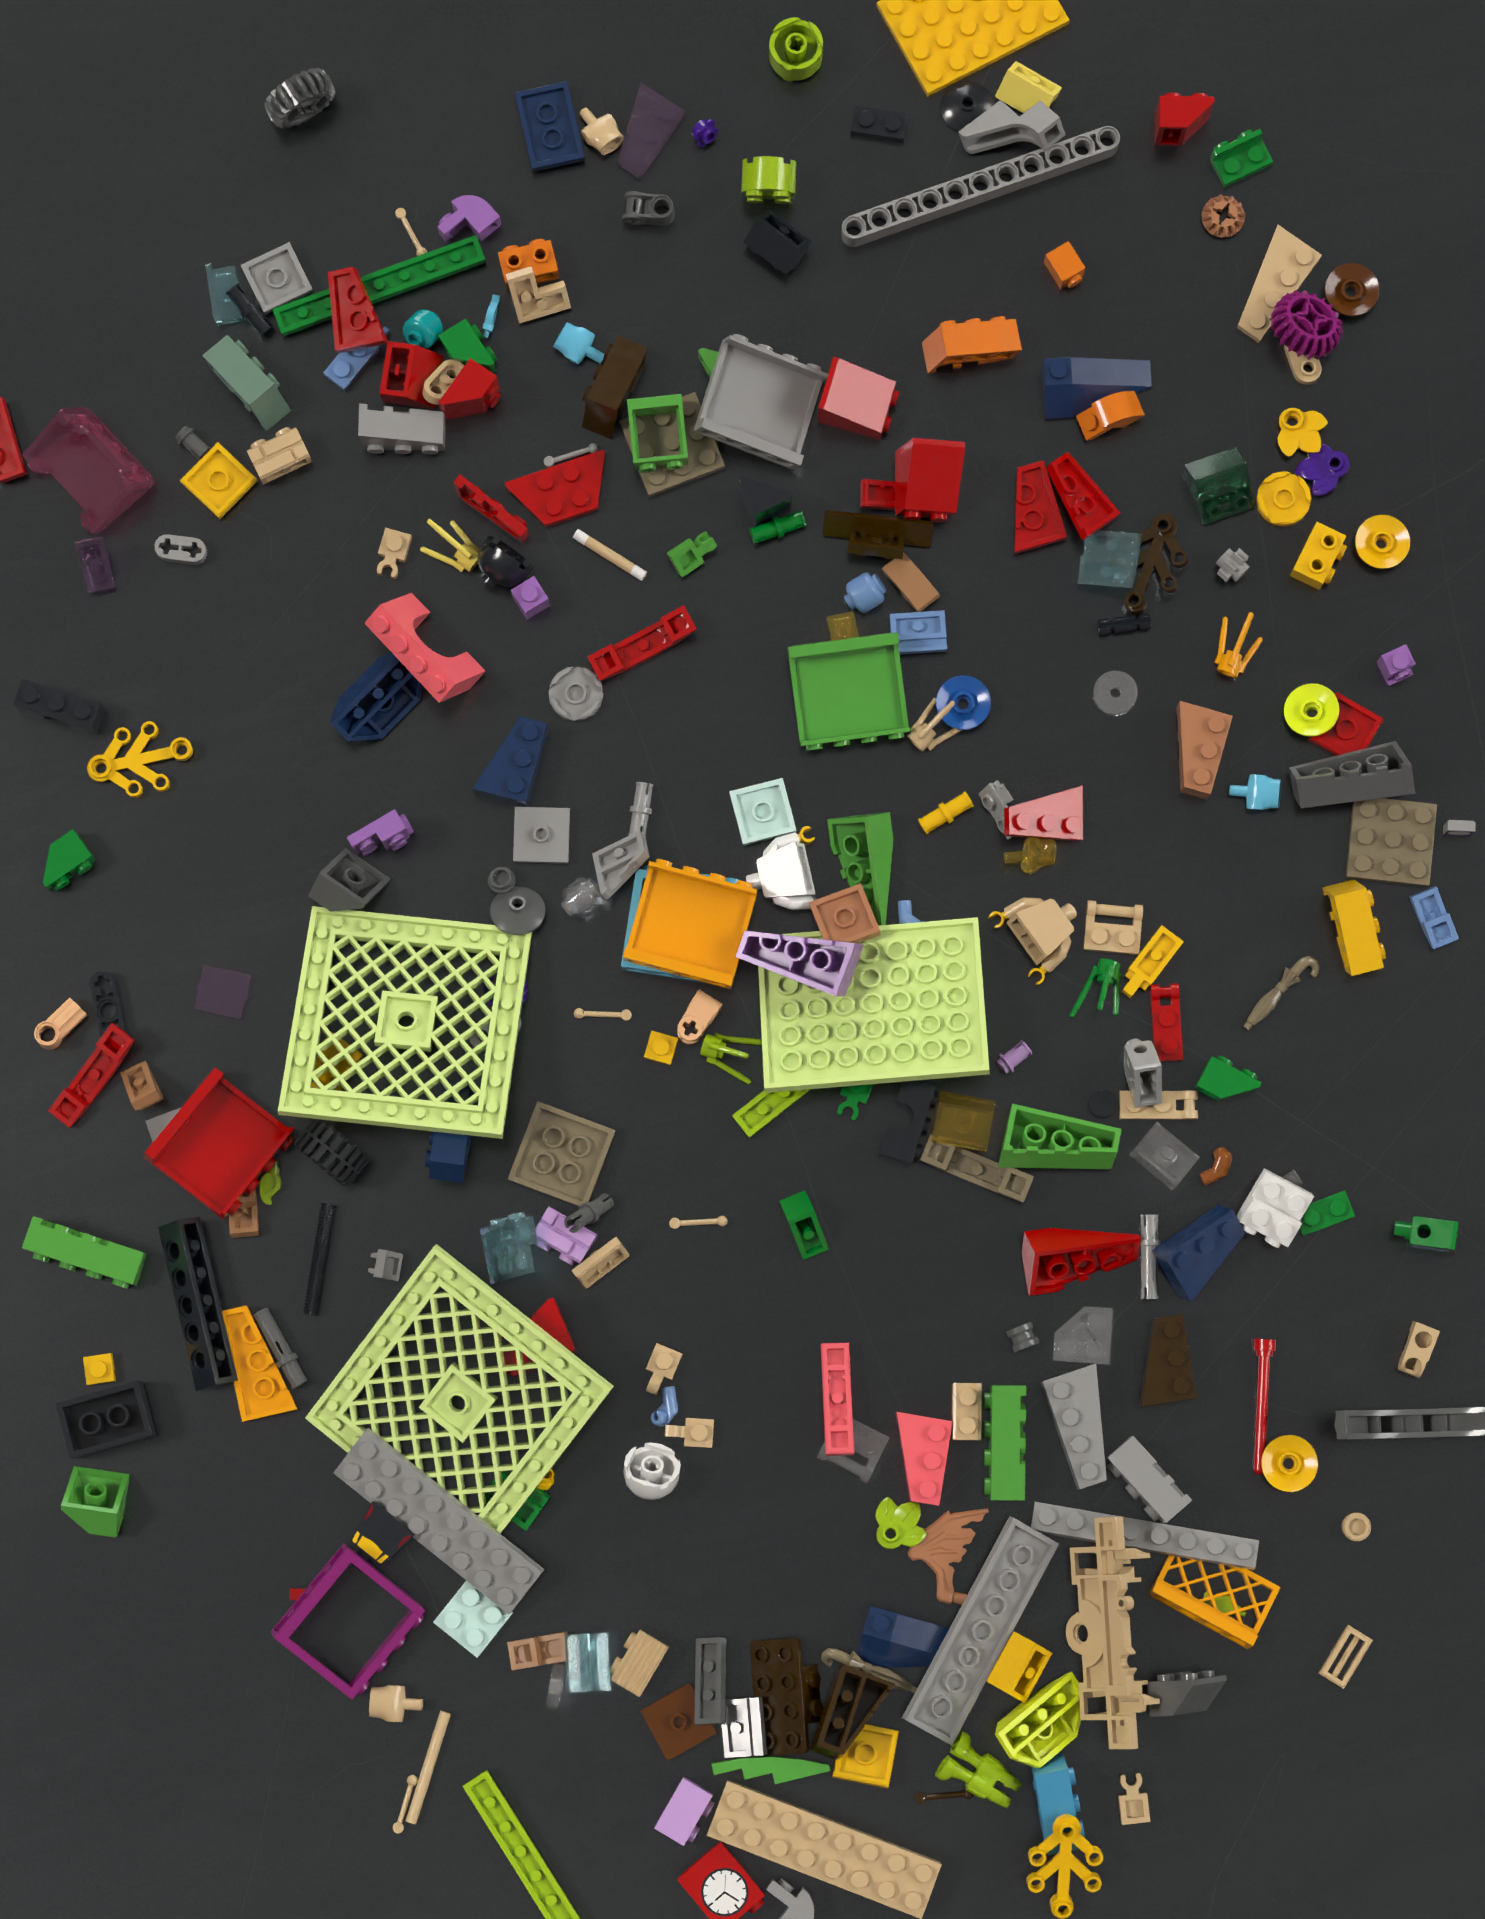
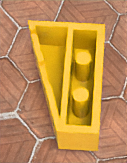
M1354 879L1322 887L1324 896L1328 895L1330 897L1332 911L1329 914L1331 921L1335 920L1338 933L1336 939L1346 972L1354 976L1384 968L1382 960L1386 959L1383 944L1378 943L1376 933L1380 932V926L1377 917L1372 915L1371 906H1374V899L1371 891Z

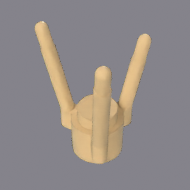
M933 698L918 721L910 728L911 733L907 737L920 751L923 752L926 748L931 751L937 744L962 731L953 728L933 739L936 733L932 728L955 705L954 701H951L929 724H926L924 721L936 704V698Z

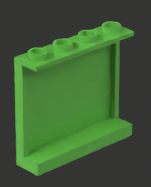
M897 632L787 646L801 746L806 745L807 750L823 748L822 743L833 742L834 747L850 745V739L861 738V743L877 741V736L888 735V739L905 737L904 732H910Z

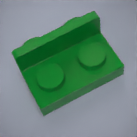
M1252 129L1241 133L1237 140L1230 143L1224 141L1213 148L1214 151H1212L1210 162L1224 188L1273 164V160L1261 139L1263 135L1261 129L1254 132Z

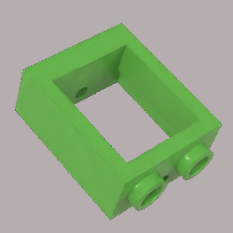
M675 394L627 399L634 470H640L641 473H650L656 471V468L667 467L668 470L682 469L683 465H689L682 395ZM676 413L681 454L640 458L636 417Z

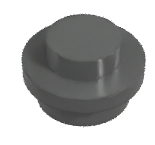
M506 867L495 868L488 876L489 887L497 894L510 892L516 883L514 873Z

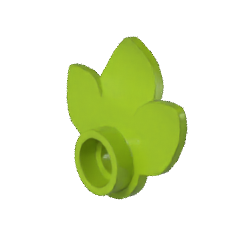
M889 1497L881 1501L876 1510L875 1517L879 1524L876 1538L883 1548L896 1549L900 1545L913 1547L923 1541L927 1533L921 1527L916 1526L921 1515L919 1503L907 1502L897 1507ZM892 1530L896 1536L893 1539H889L886 1537L885 1532Z

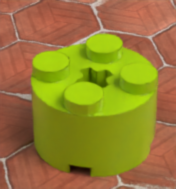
M796 17L781 21L774 28L769 41V60L771 66L786 81H798L812 76L820 68L823 57V38L820 30L812 22L800 20V18Z
M772 156L753 157L752 163H748L747 158L742 160L741 194L747 197L748 203H763V199H774L776 204L790 203V198L795 196L796 161L790 160V164L784 163V158Z

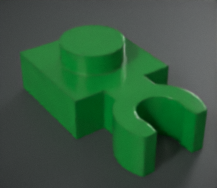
M873 1084L843 1086L840 1096L847 1099L838 1107L837 1115L841 1116L843 1109L851 1108L853 1110L851 1120L855 1121L859 1114L857 1104L859 1102L866 1105Z

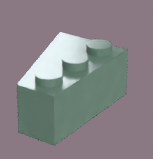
M226 335L202 356L233 394L235 393L245 404L244 407L249 412H253L267 432L291 412V409L277 389L280 384L271 373L265 375L262 372L265 368L255 356L250 359L246 355L249 353L246 347L239 340L234 342Z

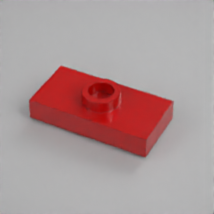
M862 479L860 481V508L895 511V481Z

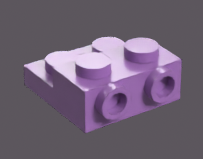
M394 809L349 835L347 839L357 856L361 853L368 855L378 848L377 844L382 842L386 851L391 848L393 851L402 848L407 844L406 840L410 838V834L414 833L404 813L399 816Z

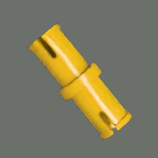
M964 791L946 804L940 803L938 805L939 808L919 818L918 821L924 832L928 834L946 822H953L954 817L974 807L968 794Z

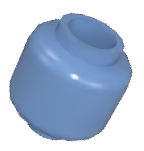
M865 572L846 584L848 594L844 596V599L852 610L857 608L860 612L866 613L884 601L886 589L876 574L871 575Z

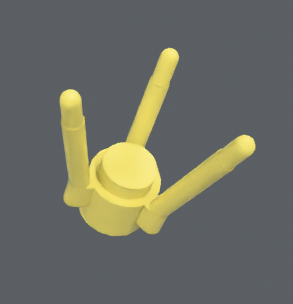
M431 519L427 520V523L457 549L454 557L458 560L455 561L426 547H421L420 551L454 566L460 572H463L464 569L471 572L478 564L477 558L480 548L473 544L455 521H450V525L465 542L463 545L457 542Z

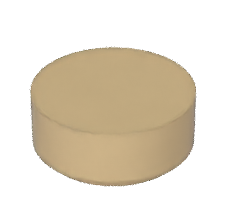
M1351 1513L1342 1521V1532L1351 1541H1362L1369 1536L1371 1523L1365 1515Z

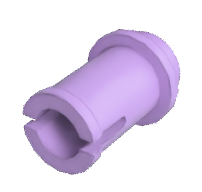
M1021 1040L1004 1055L999 1054V1059L996 1060V1063L1005 1074L1009 1071L1013 1073L1014 1067L1028 1056H1031L1032 1051Z

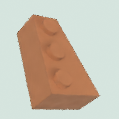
M1179 701L1176 712L1178 720L1181 793L1208 800L1212 792L1233 716Z

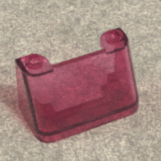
M86 407L60 409L22 454L28 461V466L34 472L51 473L83 508V512L80 514L81 524L93 534L100 533L146 494L155 482L148 471L97 415Z

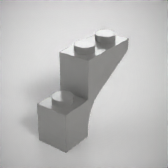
M1000 100L958 132L964 149L970 154L1018 141L1034 143L1045 151L1066 135L1060 117L1042 101H1039L1019 117Z

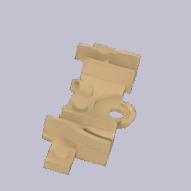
M1123 1516L1094 1518L1096 1546L1070 1548L1072 1585H1077L1079 1612L1073 1615L1067 1623L1066 1639L1073 1651L1080 1655L1082 1654L1083 1682L1078 1683L1081 1720H1107L1109 1749H1138L1136 1713L1145 1712L1146 1705L1160 1704V1698H1153L1142 1694V1685L1148 1684V1680H1134L1133 1675L1137 1668H1131L1127 1663L1128 1656L1136 1654L1131 1645L1130 1617L1126 1611L1134 1607V1600L1131 1596H1124L1128 1589L1127 1583L1141 1582V1577L1135 1578L1134 1566L1123 1567V1564H1131L1130 1559L1150 1558V1553H1145L1136 1548H1125ZM1078 1553L1097 1554V1568L1079 1569ZM1081 1625H1084L1088 1631V1637L1085 1642L1081 1641L1078 1636V1629ZM1106 1696L1107 1712L1088 1714L1087 1698Z

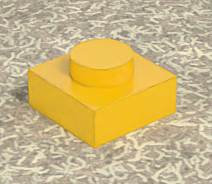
M651 1030L644 1058L671 1066L678 1038Z
M112 1353L83 1357L86 1385L116 1381Z

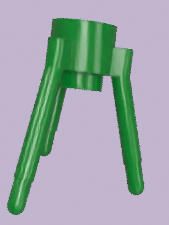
M1099 959L1098 966L1092 967L1091 974L1070 1013L1071 1018L1075 1017L1096 977H1098L1097 982L1102 984L1097 1009L1099 1011L1103 1009L1108 986H1112L1114 982L1113 1014L1115 1016L1119 1014L1120 981L1122 978V973L1119 972L1120 963L1110 959Z

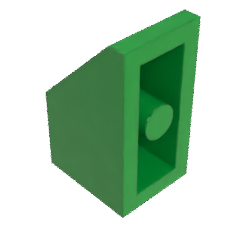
M804 1190L780 1200L779 1202L802 1259L805 1260L829 1250L806 1191Z

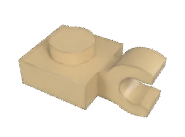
M656 1343L646 1367L647 1371L653 1373L646 1392L657 1395L663 1378L673 1379L682 1353Z
M685 1418V1426L665 1425V1437L684 1438V1446L712 1448L714 1419Z

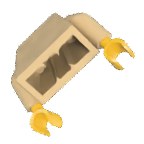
M1023 897L1005 907L1004 912L994 911L989 915V920L996 916L1001 917V922L995 925L994 929H1002L1005 923H1007L1035 964L1041 963L1042 966L1040 968H1033L1028 974V977L1034 971H1039L1042 974L1041 980L1036 985L1044 981V974L1047 971L1052 972L1066 958L1071 945L1069 935L1074 931L1070 921L1077 916L1076 910L1071 904L1067 903L1060 908L1053 899L1043 901L1041 898Z

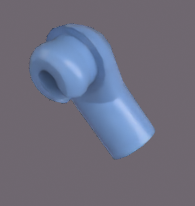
M910 900L898 901L899 924L924 922L912 915Z
M675 1386L661 1388L663 1403L651 1414V1421L654 1425L665 1426L678 1413Z

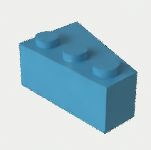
M1062 1750L1041 1768L1031 1767L1044 1840L1053 1833L1052 1826L1058 1816L1070 1814L1076 1817V1812L1081 1811L1078 1795L1072 1793L1071 1785H1076L1073 1767L1068 1768ZM1081 1820L1079 1821L1081 1825L1080 1834L1083 1837H1085L1084 1827ZM1066 1827L1062 1832H1068L1072 1828ZM1060 1843L1050 1850L1048 1855L1057 1854ZM1072 1843L1071 1851L1078 1850L1079 1848Z

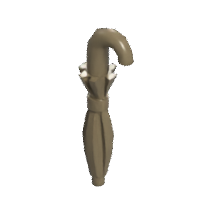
M1307 956L1298 960L1290 970L1285 967L1281 982H1278L1274 989L1258 1001L1243 1027L1249 1030L1264 1019L1275 1008L1281 995L1288 989L1287 987L1301 981L1299 980V975L1306 967H1312L1310 975L1316 978L1320 968L1317 960Z
M828 1648L821 1654L822 1662L828 1667H831L832 1659L846 1666L895 1683L893 1687L895 1689L910 1691L914 1694L917 1690L916 1686L890 1669L873 1666L866 1661L864 1662L854 1651L848 1654L838 1649Z

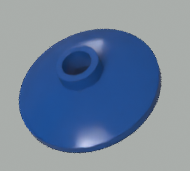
M966 675L955 676L947 680L940 687L936 697L938 713L951 701L955 702V705L942 718V721L958 730H969L979 726L987 718L991 707V698L986 686L978 679ZM964 700L968 703V707L960 709L958 702Z

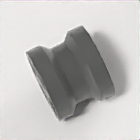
M1032 1322L1006 1331L1007 1337L1012 1339L1014 1353L1040 1343L1038 1337L1034 1336L1032 1332Z

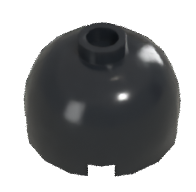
M488 536L482 544L477 558L479 569L485 574L482 579L494 588L498 584L504 587H513L520 584L533 569L532 564L530 563L526 567L523 564L524 556L501 540L498 544L491 542L494 537Z

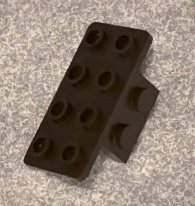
M798 1638L752 1641L750 1643L753 1691L754 1698L762 1697L767 1755L807 1753L810 1749L808 1724L819 1722L823 1712V1704L820 1699L819 1686L821 1677L818 1672V1664L803 1665L801 1641Z

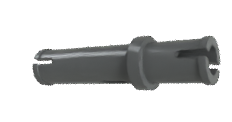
M268 1307L255 1313L253 1318H255L278 1361L276 1363L277 1367L282 1368L291 1384V1388L296 1389L308 1382V1379L296 1360L298 1359L297 1354L292 1353L271 1315L270 1309Z

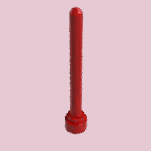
M1254 1339L1253 1350H1256V1356H1259L1254 1472L1258 1475L1263 1474L1261 1459L1266 1448L1270 1357H1273V1351H1276V1340Z

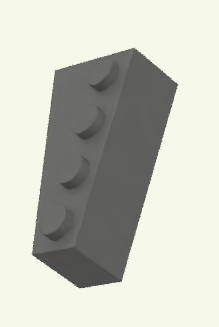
M1396 741L1289 767L1293 796L1300 808L1415 794L1412 765Z

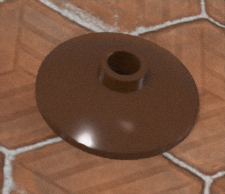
M1347 263L1338 266L1330 273L1325 283V296L1329 305L1333 304L1332 308L1336 312L1345 316H1360L1367 313L1375 305L1379 296V283L1374 273L1367 267L1357 263ZM1346 290H1354L1355 296H1348Z

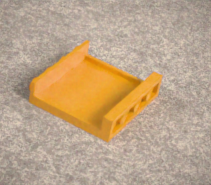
M656 859V863L649 861L648 872L627 947H625L623 960L731 989L740 959L735 956L744 931L748 929L757 896V889L752 888L753 884L737 880L736 884L727 882L726 877L719 874L710 873L709 877L700 875L699 870L692 867L674 868L672 867L673 863L666 860Z

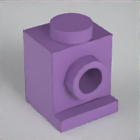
M1406 644L1381 655L1377 661V665L1388 687L1414 675L1411 669L1416 663Z

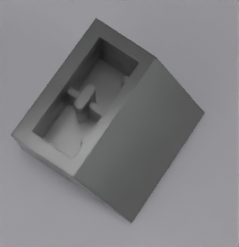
M1214 1670L1198 1671L1197 1673L1185 1671L1157 1675V1681L1148 1682L1147 1694L1153 1698H1160V1704L1149 1705L1150 1717L1175 1716L1207 1711L1226 1683V1675H1215Z

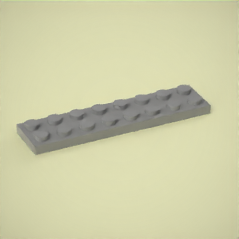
M369 1428L364 1431L334 1471L336 1476L367 1501L377 1503L414 1533V1539L507 1614H510L545 1570Z
M1009 1516L902 1716L903 1719L953 1745L1059 1543Z

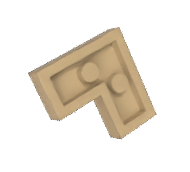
M532 267L505 274L519 324L571 308L564 281L538 288Z

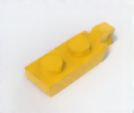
M1161 925L1128 968L1125 976L1130 981L1121 992L1131 998L1139 987L1145 991L1148 986H1151L1184 941Z

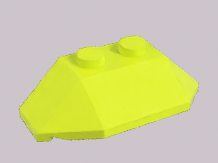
M1072 1671L1032 1693L1026 1703L1022 1702L997 1723L995 1735L1010 1759L1038 1769L1077 1737L1081 1722L1079 1682Z

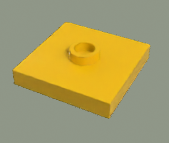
M218 442L180 480L181 484L219 519L258 481L254 475Z
M865 1724L845 1754L838 1760H835L832 1778L888 1789L899 1731Z

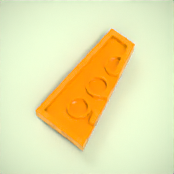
M248 1306L222 1311L238 1378L237 1381H234L242 1422L298 1410Z

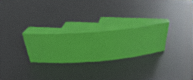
M784 1756L739 1757L711 1763L714 1775L742 1769L744 1780L772 1773L775 1784L830 1771L829 1763Z

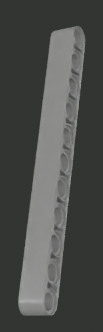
M1104 126L1053 144L1045 151L1041 148L856 213L843 221L842 240L850 247H857L1110 158L1117 152L1120 134L1114 127ZM1109 138L1114 144L1104 146L1100 140ZM1077 147H1084L1089 153L1079 155L1075 149ZM1059 156L1063 162L1054 164L1051 162L1050 157ZM1031 164L1036 166L1038 171L1029 173L1024 167ZM1006 173L1011 175L1013 179L1009 182H1004L999 176ZM978 182L984 183L988 188L986 190L979 191L975 189L973 185ZM952 191H957L962 197L954 200L948 194ZM927 200H932L937 206L929 209L923 203ZM901 209H907L911 212V216L904 218L899 216L897 212ZM876 218H882L886 224L878 227L872 221ZM857 227L861 232L853 236L847 232V229Z

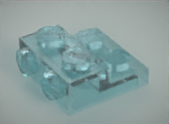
M524 1212L508 1215V1221L506 1218L494 1219L490 1221L491 1226L480 1229L490 1284L535 1273L530 1250L531 1245L538 1244L533 1216L525 1217Z

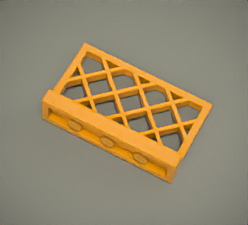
M1168 1555L1148 1596L1246 1649L1251 1648L1281 1587L1244 1568L1227 1566L1231 1569L1225 1570L1224 1565L1218 1564L1221 1572L1206 1576L1202 1561L1188 1560L1181 1562L1180 1557H1175L1177 1564L1170 1566L1175 1556ZM1197 1562L1202 1578L1188 1582L1183 1566ZM1178 1568L1183 1581L1182 1584L1173 1586L1163 1580L1168 1570ZM1236 1571L1242 1574L1246 1586L1232 1590L1227 1574ZM1222 1576L1227 1591L1213 1595L1208 1579ZM1249 1579L1255 1581L1256 1583L1250 1584ZM1203 1581L1208 1597L1197 1599L1192 1596L1189 1585ZM1262 1585L1271 1590L1267 1601L1257 1603L1252 1587ZM1185 1587L1186 1592H1184V1591H1182V1590H1180V1589H1178V1588ZM1247 1589L1252 1605L1238 1609L1233 1593ZM1229 1595L1234 1610L1227 1613L1219 1611L1214 1600L1215 1598ZM1210 1600L1211 1606L1204 1602ZM1264 1605V1607H1263V1609H1262V1611H1261V1613H1260L1258 1607ZM1254 1609L1257 1621L1253 1629L1243 1624L1239 1612ZM1235 1614L1236 1620L1230 1617V1615Z

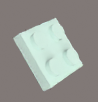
M783 778L729 791L743 846L796 833L797 830Z
M466 1580L433 1623L478 1658L513 1612L507 1614Z

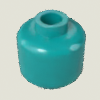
M425 309L416 311L403 326L405 340L409 344L425 349L430 348L439 339L438 335L443 332V325L438 315Z

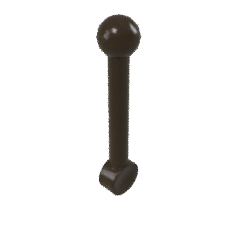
M965 1789L958 1792L927 1795L918 1792L915 1795V1801L918 1804H922L925 1800L957 1797L971 1799L974 1795Z

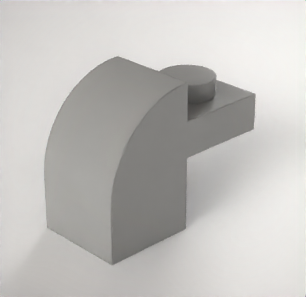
M772 1878L766 1886V1890L787 1905L779 1919H814L813 1900L803 1886L795 1895L792 1893L795 1888L782 1878L779 1881Z

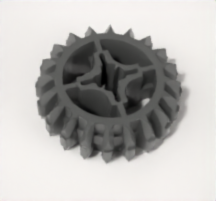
M312 68L307 71H301L297 75L294 74L289 79H285V82L279 84L275 90L271 91V95L266 98L264 106L271 122H274L276 127L291 128L322 112V109L327 107L329 102L333 100L336 91L331 78L324 70Z

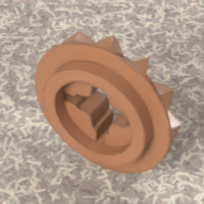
M1221 194L1210 198L1202 210V223L1205 229L1216 237L1226 238L1233 236L1240 231L1244 224L1245 212L1242 204L1235 200L1233 196H1223ZM1228 207V216L1231 219L1226 218L1219 225L1220 215L1216 212H1222L1223 209Z

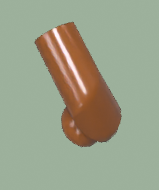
M1217 1148L1213 1153L1215 1158L1213 1167L1199 1174L1204 1186L1228 1174L1232 1155L1226 1148Z

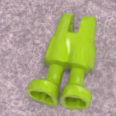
M961 1731L951 1746L950 1753L970 1763L976 1768V1771L971 1772L947 1755L938 1766L935 1777L943 1781L950 1778L964 1781L965 1790L1008 1808L1013 1799L1002 1790L996 1789L995 1784L997 1781H1000L1004 1784L1003 1786L1018 1792L1023 1783L989 1753L981 1757L975 1752L971 1746L969 1734Z

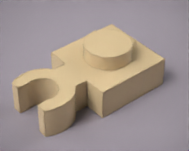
M385 528L378 551L379 556L385 557L377 566L379 576H382L384 568L391 567L393 569L391 578L394 580L397 578L398 567L396 564L397 561L405 563L412 541L411 534Z
M1135 1773L1136 1782L1133 1785L1126 1783L1125 1774L1120 1775V1784L1126 1790L1125 1795H1118L1122 1825L1150 1822L1147 1793H1139L1138 1790L1142 1785L1140 1773Z

